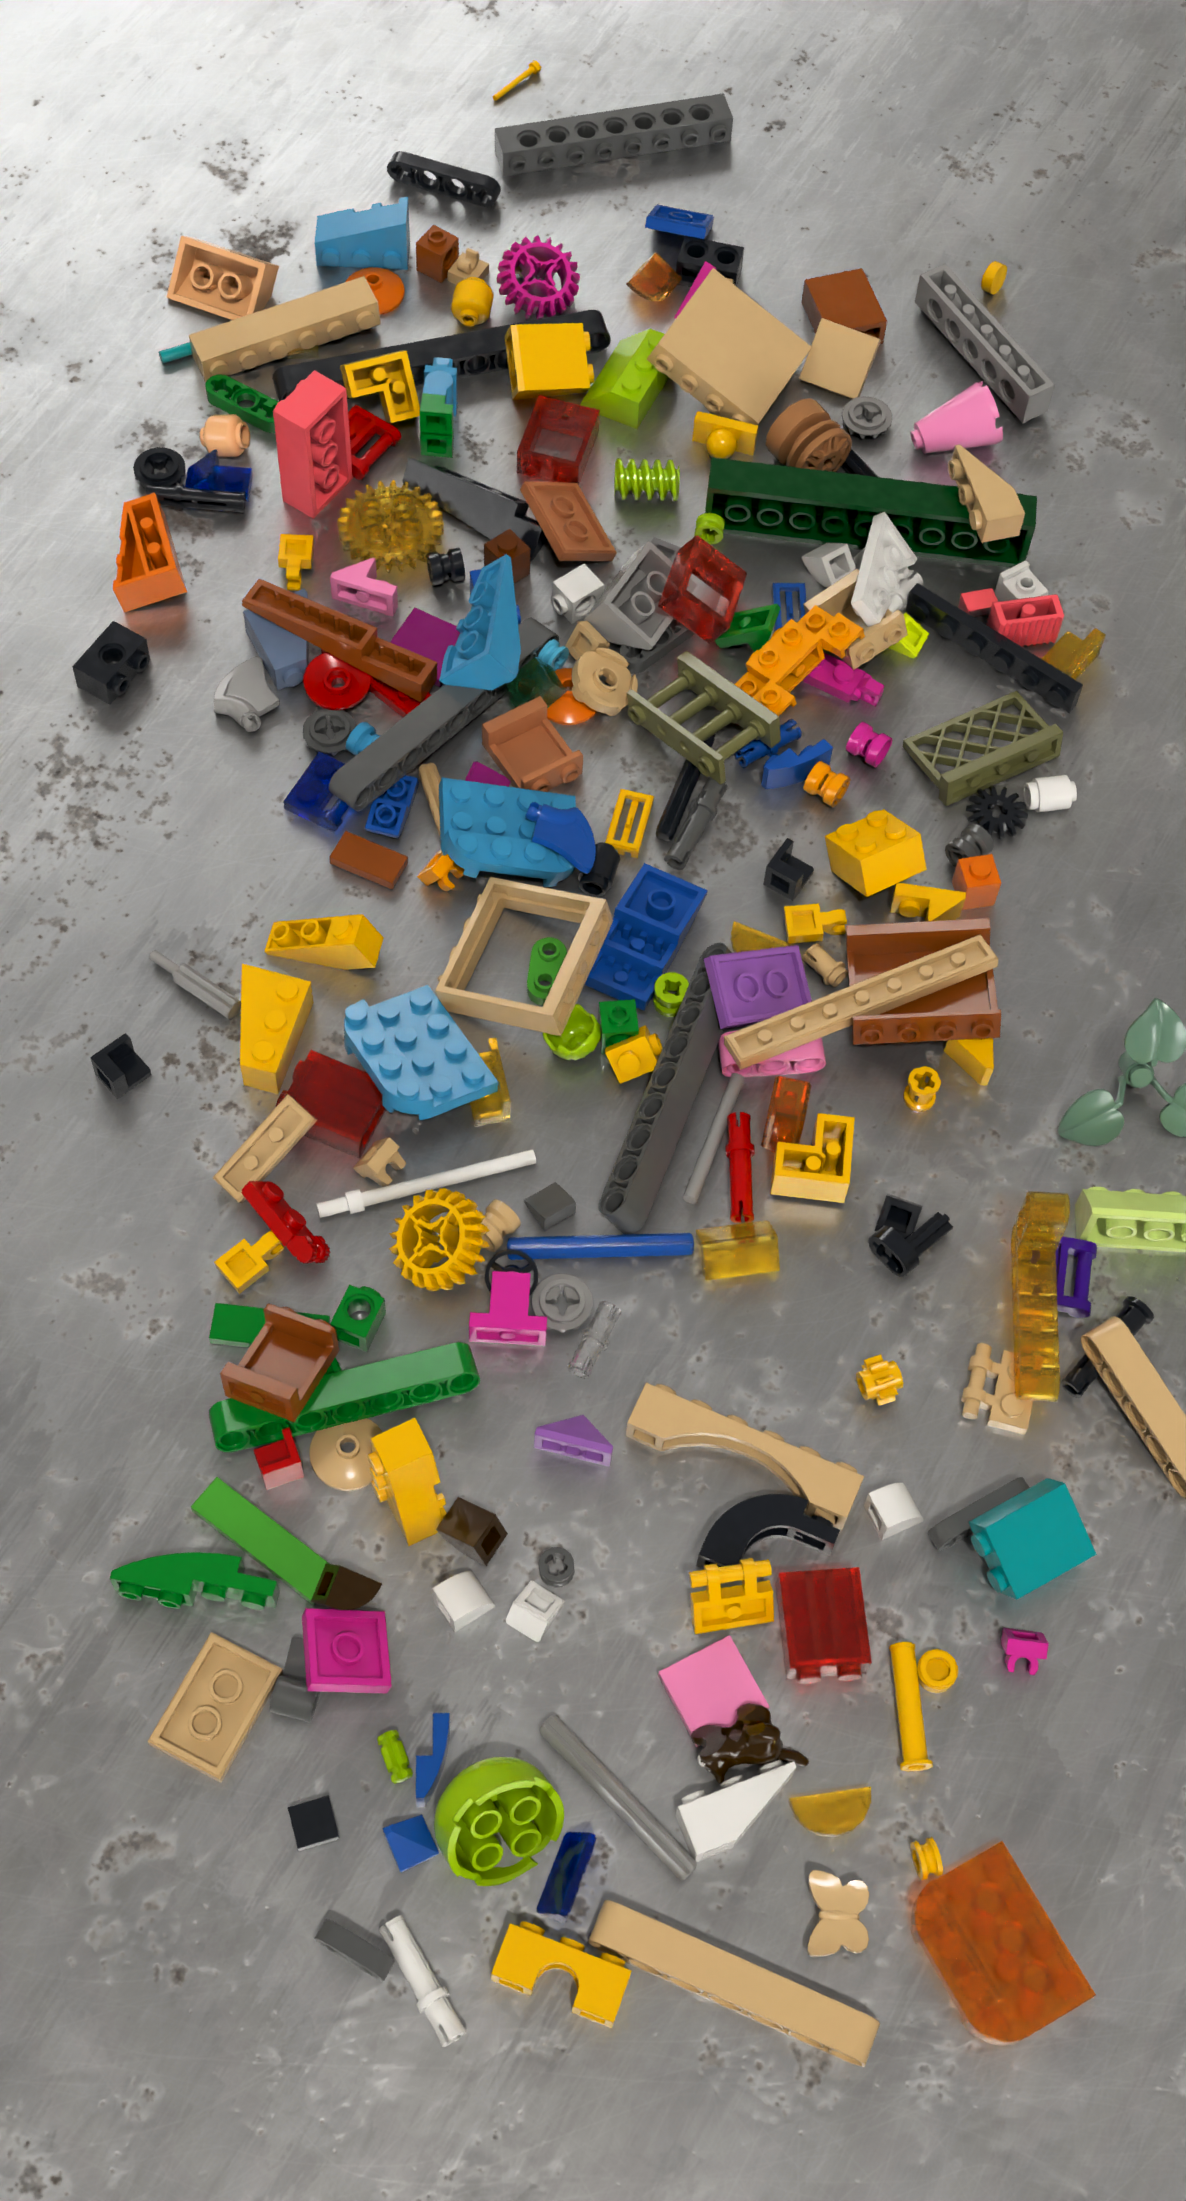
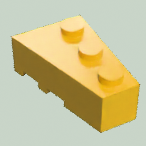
M242 963L240 1068L245 1086L279 1095L314 1003L311 981Z
M413 1418L372 1437V1453L367 1455L371 1465L369 1471L373 1479L371 1485L380 1503L387 1501L408 1546L439 1533L436 1529L447 1514L443 1507L446 1505L444 1495L442 1493L437 1495L434 1489V1485L440 1483V1478L433 1452L416 1418Z

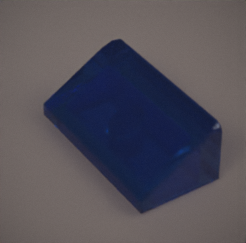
M567 1832L564 1835L536 1908V1912L539 1915L562 1924L564 1922L567 1923L595 1848L597 1839L595 1834L590 1832Z

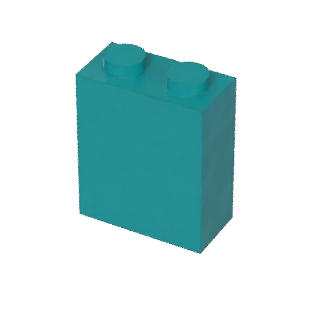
M1047 1478L968 1522L974 1534L971 1536L972 1544L977 1553L984 1557L988 1565L987 1577L991 1586L996 1592L1016 1600L1097 1555L1066 1484Z

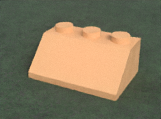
M181 235L166 298L230 320H235L264 309L272 296L279 266L198 238Z

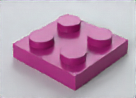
M306 1608L302 1615L307 1691L387 1694L392 1684L385 1611Z

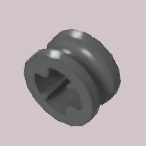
M553 1547L546 1550L540 1556L538 1562L539 1575L548 1586L554 1588L563 1587L573 1579L575 1573L574 1559L566 1549ZM556 1559L563 1560L565 1572L561 1574L560 1571H557V1576L551 1575L550 1566L547 1563L552 1560L555 1564Z

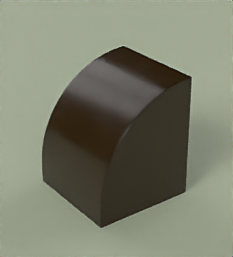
M460 1497L456 1499L436 1529L457 1550L487 1566L508 1534L496 1514Z
M326 1563L311 1602L323 1607L339 1610L357 1609L374 1598L382 1583L343 1566Z

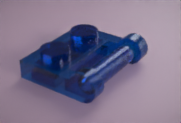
M318 752L283 801L284 809L329 831H337L343 822V815L350 806L338 798L330 810L324 811V808L334 796L329 791L330 780L345 763Z

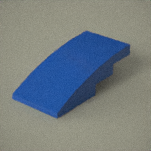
M644 863L615 908L613 923L584 985L618 1000L635 999L636 1008L645 1011L654 995L656 980L662 974L667 973L706 898L708 890Z

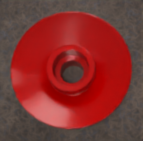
M324 652L308 664L304 672L303 683L306 694L316 705L328 710H344L357 705L366 697L371 686V675L328 652ZM336 684H343V685H344V686L339 687V688L333 687V686L336 685Z

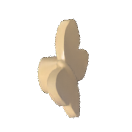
M820 1870L811 1871L808 1876V1885L813 1900L821 1911L818 1914L820 1921L809 1938L807 1953L812 1957L832 1955L838 1952L841 1946L852 1953H861L867 1948L869 1942L868 1931L859 1921V1913L864 1910L869 1899L867 1885L861 1880H853L842 1886L840 1879L832 1874Z

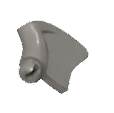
M259 656L252 657L232 669L220 681L214 694V713L232 717L248 732H254L259 729L261 725L259 716L280 705V700L266 683L263 660Z

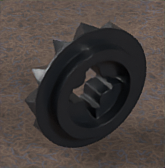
M164 447L151 448L144 451L137 457L133 466L135 479L140 481L143 488H146L147 484L161 486L180 484L181 477L186 476L183 457L178 452ZM163 468L166 469V473H163V472H158L157 474L154 473V469H157V470H162Z

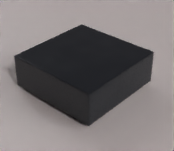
M329 1795L288 1807L298 1851L340 1840Z

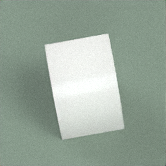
M825 543L801 557L812 577L819 584L827 588L856 570L851 552L846 543Z
M904 1483L890 1484L868 1493L863 1505L881 1540L924 1521Z
M472 1571L456 1574L432 1588L433 1601L454 1632L462 1629L495 1607V1604Z

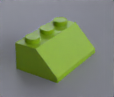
M650 328L620 340L583 398L580 408L638 429L669 379L667 375L658 371L653 364L646 360L662 339L664 333Z

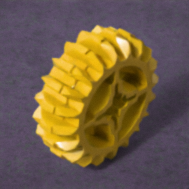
M440 1188L438 1192L432 1189L426 1190L424 1197L420 1195L413 1196V1207L409 1205L402 1206L405 1213L404 1217L394 1219L396 1224L399 1225L398 1231L389 1233L393 1239L397 1240V1243L390 1247L389 1250L393 1254L398 1255L393 1264L397 1268L402 1269L401 1275L405 1279L412 1281L414 1286L419 1288L425 1287L434 1292L439 1291L440 1288L447 1291L453 1290L454 1283L459 1285L466 1284L465 1273L469 1275L477 1274L473 1265L476 1261H485L484 1257L479 1253L481 1248L490 1246L487 1241L482 1239V1236L490 1230L487 1226L481 1224L486 1216L481 1211L476 1210L478 1205L473 1200L465 1197L464 1194L458 1191L452 1192L446 1188ZM448 1212L445 1217L441 1216L437 1221L430 1222L435 1216ZM444 1257L449 1258L444 1264L430 1268L434 1262L438 1263Z

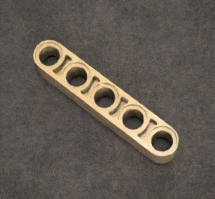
M1116 1316L1111 1317L1081 1336L1082 1347L1173 1488L1181 1497L1186 1499V1415L1126 1324Z

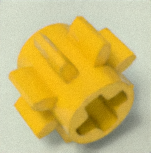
M881 1354L863 1360L862 1371L856 1373L857 1385L865 1400L876 1399L878 1406L895 1401V1396L898 1395L897 1390L903 1388V1378L894 1360L889 1362L887 1360L883 1361Z

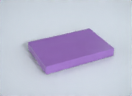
M798 945L712 955L704 959L720 1029L753 1025L812 1001Z

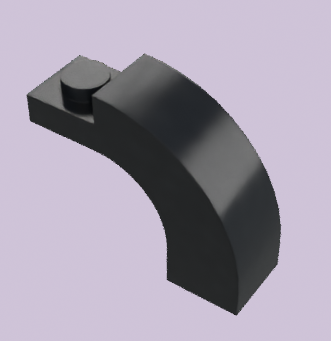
M786 1494L760 1495L746 1499L731 1507L714 1523L699 1552L696 1566L704 1569V1565L715 1563L718 1567L739 1564L740 1559H743L746 1552L753 1545L768 1538L789 1539L830 1556L840 1530L834 1528L833 1524L823 1517L813 1515L810 1518L805 1516L804 1512L808 1503L806 1499Z

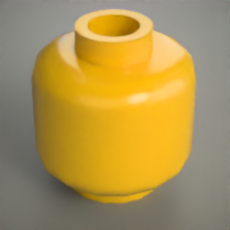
M469 277L460 281L455 286L451 303L453 316L466 326L485 323L490 317L494 296L492 289L484 280L477 277Z

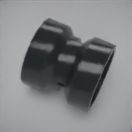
M460 548L449 549L447 554H440L437 551L426 554L428 573L432 586L442 585L448 579L454 582L465 581V567Z

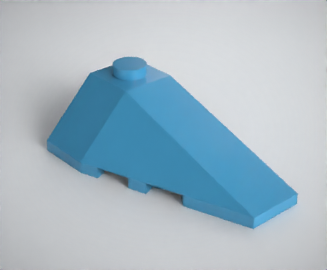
M507 554L483 567L468 600L472 605L471 610L465 619L459 620L456 630L460 632L455 646H448L444 655L439 680L444 685L494 690L505 683L512 682L517 677L521 646L511 557Z

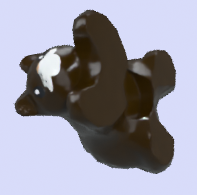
M748 1703L738 1708L737 1721L731 1727L707 1725L698 1728L690 1735L694 1744L703 1746L697 1757L698 1764L704 1767L708 1773L714 1775L718 1784L724 1782L725 1773L735 1765H764L781 1760V1762L785 1763L794 1761L796 1765L805 1767L809 1763L808 1758L800 1752L783 1748V1742L780 1739L781 1732L778 1727L771 1723L770 1711L759 1704Z

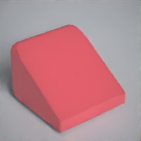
M993 588L965 592L960 595L958 608L972 617L985 616L990 614L992 602H998Z

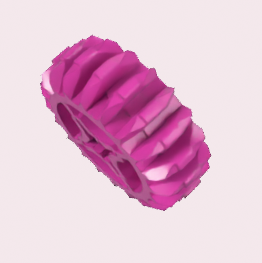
M539 235L534 237L533 243L527 237L522 239L521 245L514 242L510 250L504 252L503 260L498 265L500 273H498L496 279L497 283L501 284L499 288L500 295H507L505 299L506 305L513 303L516 305L514 308L515 314L521 310L525 311L526 320L532 314H536L537 319H543L544 314L547 317H554L556 312L562 315L565 313L566 306L570 307L573 304L574 296L579 291L577 284L580 280V274L576 273L578 268L577 262H569L572 257L571 251L561 252L563 248L562 243L556 247L552 246L551 237L547 238L545 243L541 242ZM517 266L522 269L521 274L524 277L522 284H519L516 279L515 268ZM556 272L561 280V290L559 292L555 288L556 283L552 279Z

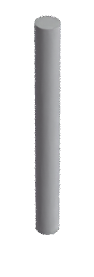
M731 1074L683 1195V1199L688 1203H697L727 1127V1116L732 1113L745 1078L740 1074Z

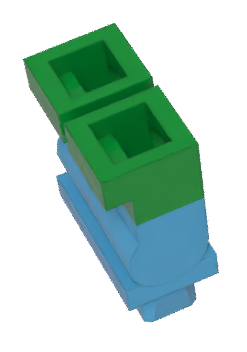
M436 357L433 360V366L425 365L424 387L419 411L421 455L453 457V416L457 417L458 410L457 368H453V360L449 358Z

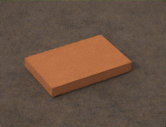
M524 481L520 491L559 561H612L617 552L577 483Z

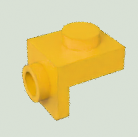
M644 1025L639 1028L638 1035L606 1047L605 1054L621 1084L653 1071L663 1047L656 1033L650 1034L647 1026Z

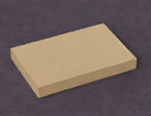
M211 1632L147 1741L148 1744L221 1783L272 1694L278 1677L282 1676L283 1669Z

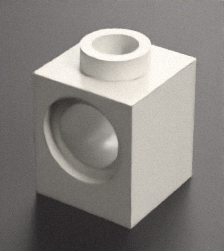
M582 564L553 581L552 606L559 615H564L573 624L590 612L604 593V584L585 564Z

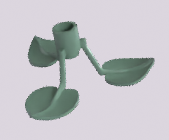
M1154 998L1148 1008L1128 1028L1124 1038L1126 1051L1120 1056L1118 1062L1123 1075L1118 1077L1119 1088L1116 1101L1114 1102L1111 1093L1105 1089H1095L1083 1094L1063 1115L1057 1130L1061 1137L1088 1146H1100L1114 1140L1124 1126V1117L1118 1108L1123 1105L1126 1084L1136 1088H1142L1151 1084L1163 1099L1169 1102L1159 1114V1119L1164 1128L1174 1135L1186 1137V1083L1179 1086L1174 1093V1097H1172L1156 1080L1153 1069L1157 1065L1158 1060L1166 1063L1174 1062L1180 1058L1186 1049V1029L1179 1016L1169 1005L1158 998Z

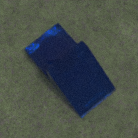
M215 449L188 468L185 488L245 492L246 501L249 502L253 478L252 468L219 466L218 452Z

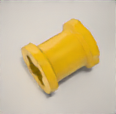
M923 1066L915 1068L910 1072L903 1099L911 1110L924 1112L934 1105L936 1093L941 1085L937 1071ZM927 1076L929 1077L928 1083L925 1082ZM919 1096L918 1101L916 1102L915 1097Z

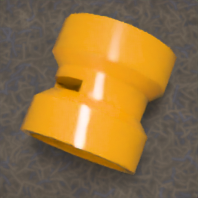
M819 761L807 776L803 790L811 795L817 794L821 796L824 803L835 807L845 795L851 779L843 773L836 774L831 771L830 765Z

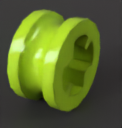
M715 513L699 515L696 519L694 534L696 539L708 545L721 542L725 521Z

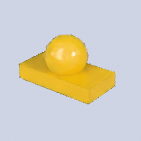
M697 411L694 418L692 441L706 444L707 452L712 458L728 459L732 457L735 451L753 456L759 426Z

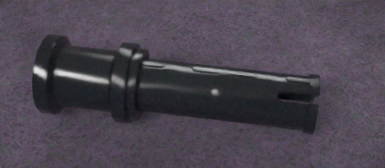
M1128 1296L1123 1301V1308L1116 1317L1120 1318L1129 1328L1132 1335L1135 1336L1144 1324L1152 1322L1154 1314L1141 1300ZM1086 1353L1061 1381L1065 1391L1076 1398H1080L1089 1385L1099 1376Z

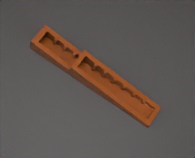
M262 579L257 580L242 600L243 607L421 703L437 681L436 661L378 638L377 628Z

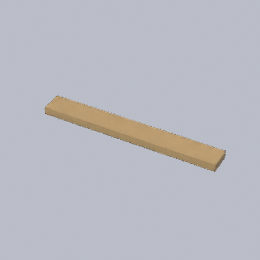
M980 934L724 1036V1045L740 1070L849 1027L853 1025V1016L879 1015L998 967V957Z

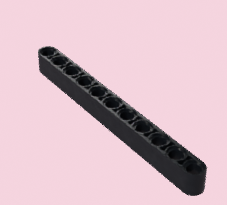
M586 310L510 324L583 323L584 332L588 331L590 336V351H586V355L605 350L611 342L604 318L597 310ZM510 325L285 365L275 370L272 379L279 401L285 400L295 390L296 385L301 380H305L314 370L345 387L340 365L397 351H407L415 386L424 385L425 365L433 366V360L436 357L453 360V368H457V379L507 370L508 361L504 336Z

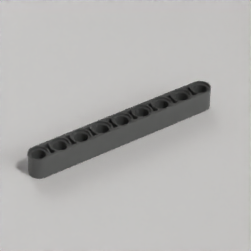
M533 617L524 620L518 625L521 655L517 677L512 682L505 683L494 690L443 685L342 766L331 778L329 791L356 811L366 808L540 666L537 663V658L541 649L552 639H556L559 642V636Z
M718 942L710 945L699 959L600 1199L599 1211L623 1234H634L639 1231L648 1218L723 1029H720L704 959L712 955L732 953L723 943Z

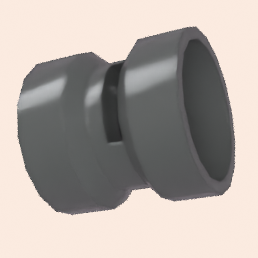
M970 824L961 832L960 838H955L946 845L945 853L948 860L956 867L958 859L988 855L994 848V842L990 834L983 827L977 824Z

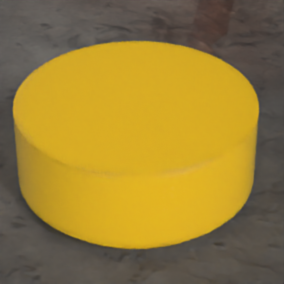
M997 261L990 263L982 277V290L992 295L996 294L1005 281L1007 266Z
M933 1649L924 1653L917 1663L919 1684L925 1690L932 1693H942L950 1689L958 1676V1666L955 1659L948 1652L940 1649Z

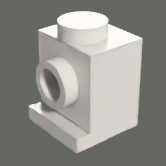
M1025 560L1000 573L995 595L999 601L1045 596L1048 594V590L1029 570L1030 564Z

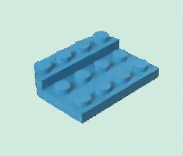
M442 777L439 784L443 855L448 854L457 865L465 869L463 874L469 877L476 878L479 871L541 878L543 879V887H554L559 881L568 878L576 867L554 850L532 842L536 822L528 820L526 813L532 802H537L541 806L547 804L558 809H568L576 807V798L572 795Z
M429 985L370 1007L365 999H362L346 1008L344 1019L345 1050L348 1055L355 1054L381 1092L382 1105L391 1114L394 1110L407 1114H418L419 1120H425L498 1091V1080Z

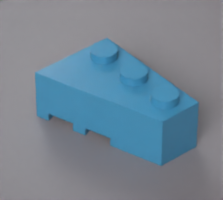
M408 197L399 198V203L382 206L381 202L375 203L368 210L355 212L354 208L317 216L315 234L316 266L379 267L408 270L410 249Z

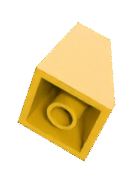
M583 323L510 325L504 337L512 400L585 393L590 389V383H594V370L592 364H587L586 351H590V336L588 331L584 332Z

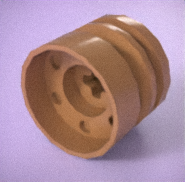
M811 398L799 400L784 410L774 421L766 437L768 451L781 464L788 467L826 470L830 472H836L841 467L851 451L852 445L850 435L841 429L836 421L831 420L826 410Z

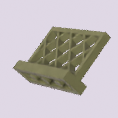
M1014 691L904 739L903 748L939 789V799L945 806H949L977 793L980 788L983 790L1060 756L1063 731L1057 724L1049 726L1017 691ZM1014 704L1021 714L1019 716L1002 713L1001 711ZM979 719L994 721L992 728L973 725V723ZM998 722L1017 725L1015 732L996 728ZM1022 726L1038 730V732L1031 735L1020 733ZM955 731L965 733L962 741L946 738L945 734ZM970 734L988 737L987 745L968 742ZM993 739L1012 742L1002 748L992 746ZM930 744L937 747L935 753L920 751L917 746ZM941 747L960 750L959 756L941 755ZM965 751L984 754V756L975 760L963 759ZM936 764H942L955 768L940 774L935 767Z

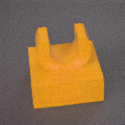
M440 850L417 877L426 886L437 881L438 886L442 890L449 891L455 885L448 879V872L459 879L464 876V869L454 863L448 854L443 855L442 850Z

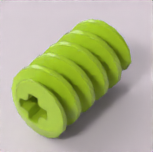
M620 458L616 459L614 467V496L616 491H620L622 500H626L629 491H632L635 500H639L642 491H645L648 501H651L654 493L658 492L660 500L664 501L667 493L671 492L673 501L678 500L680 466L676 469L673 460H668L663 469L659 459H655L652 468L649 467L647 459H642L639 468L636 467L634 459H629L626 468H624Z

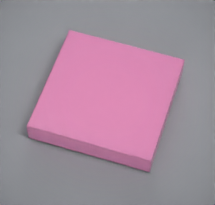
M730 1635L658 1672V1677L689 1735L698 1728L707 1725L733 1726L737 1721V1709L744 1704H759L768 1710L770 1708Z

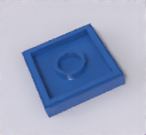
M657 204L646 217L645 228L705 239L713 227L714 216Z

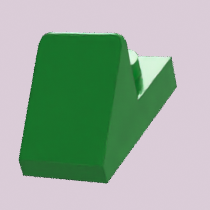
M772 604L723 615L714 641L719 648L748 643L754 652L760 650L769 641L780 606Z

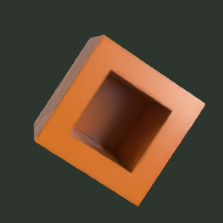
M992 854L958 859L952 878V885L954 891L966 892V899L962 910L994 906L1001 886V880Z

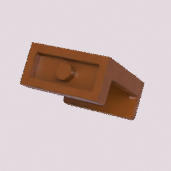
M268 1303L263 1310L266 1321L239 1364L227 1362L220 1372L226 1397L295 1422L340 1351L336 1329L324 1320H313L297 1314L291 1308H280Z

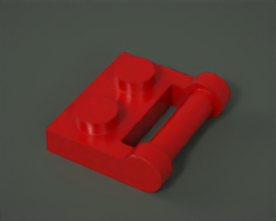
M355 404L348 411L352 475L354 478L362 480L369 473L368 468L390 446H395L402 436L396 427ZM375 434L381 436L360 459L354 456Z

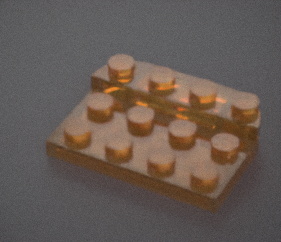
M1003 1841L936 1880L933 1879L917 1895L911 1912L910 1930L915 1944L920 1943L964 2019V2022H962L963 2026L973 2037L977 2036L990 2044L1011 2046L1021 2042L1096 1996Z

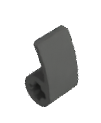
M294 1636L291 1640L283 1674L278 1677L273 1690L270 1712L311 1722L320 1692L307 1691L303 1638Z

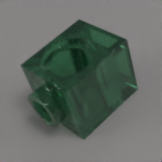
M534 657L518 671L517 677L512 682L506 684L511 692L509 699L515 707L541 696L548 708L567 692L553 668L537 657Z

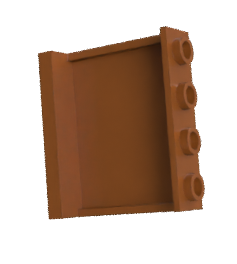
M989 918L847 925L846 953L849 986L980 934L990 946ZM993 969L879 1015L853 1016V1045L1000 1038L1001 1009H998Z

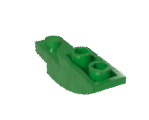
M192 1552L155 1556L114 1569L110 1575L111 1583L114 1589L118 1591V1595L131 1600H141L142 1596L158 1599V1604L173 1609H180L182 1604L193 1607L197 1591L202 1592L201 1596L212 1601L223 1602L225 1598L241 1600V1605L254 1610H264L265 1606L276 1608L280 1594L277 1581L244 1574L245 1567L242 1557L220 1553Z

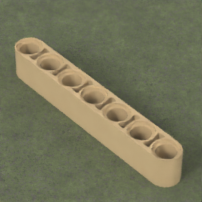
M609 1900L604 1901L588 1940V1943L596 1949L616 1956L626 1963L846 2062L865 2067L880 2026V2022L873 2017L626 1906Z

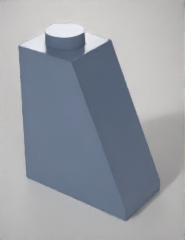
M305 589L294 592L308 599V593ZM249 609L244 610L246 633L257 654L262 658L263 665L277 691L301 683L304 672L309 664V642Z

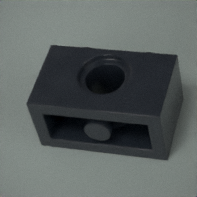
M112 621L72 666L77 687L110 705L118 695L125 693L129 683L138 672H143L146 669L150 660L147 640L121 624Z

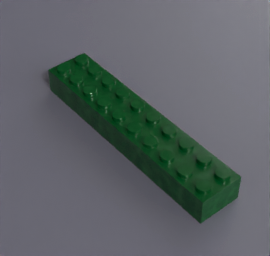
M711 458L705 513H715L724 519L725 526L723 531L725 534L817 545L846 543L850 549L862 550L866 547L873 516L885 512L917 557L1012 568L1027 558L1036 527L1037 496L1017 493L1025 512L1019 536L981 543L977 531L971 528L966 505H962L960 502L958 486Z

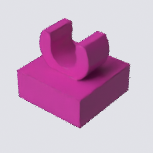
M1011 1628L1002 1629L1001 1645L1005 1654H1007L1005 1664L1008 1671L1014 1672L1016 1660L1023 1657L1029 1660V1674L1035 1675L1039 1666L1037 1658L1047 1660L1049 1643L1044 1634Z

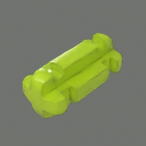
M391 1730L378 1736L377 1741L379 1746L382 1745L381 1753L387 1770L393 1774L390 1776L391 1781L397 1784L413 1777L412 1768H408V1765H410L402 1741H398V1731Z

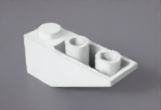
M781 1760L774 1761L758 1769L760 1775L744 1780L743 1775L735 1776L720 1784L721 1790L706 1795L704 1790H700L682 1798L683 1805L678 1806L675 1816L691 1857L698 1862L733 1848L793 1776L796 1769L795 1762L783 1765Z

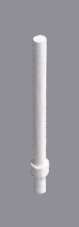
M533 1149L364 1192H360L359 1189L345 1192L344 1197L317 1203L316 1207L319 1218L349 1211V1214L365 1211L364 1207L533 1165L536 1164V1157Z

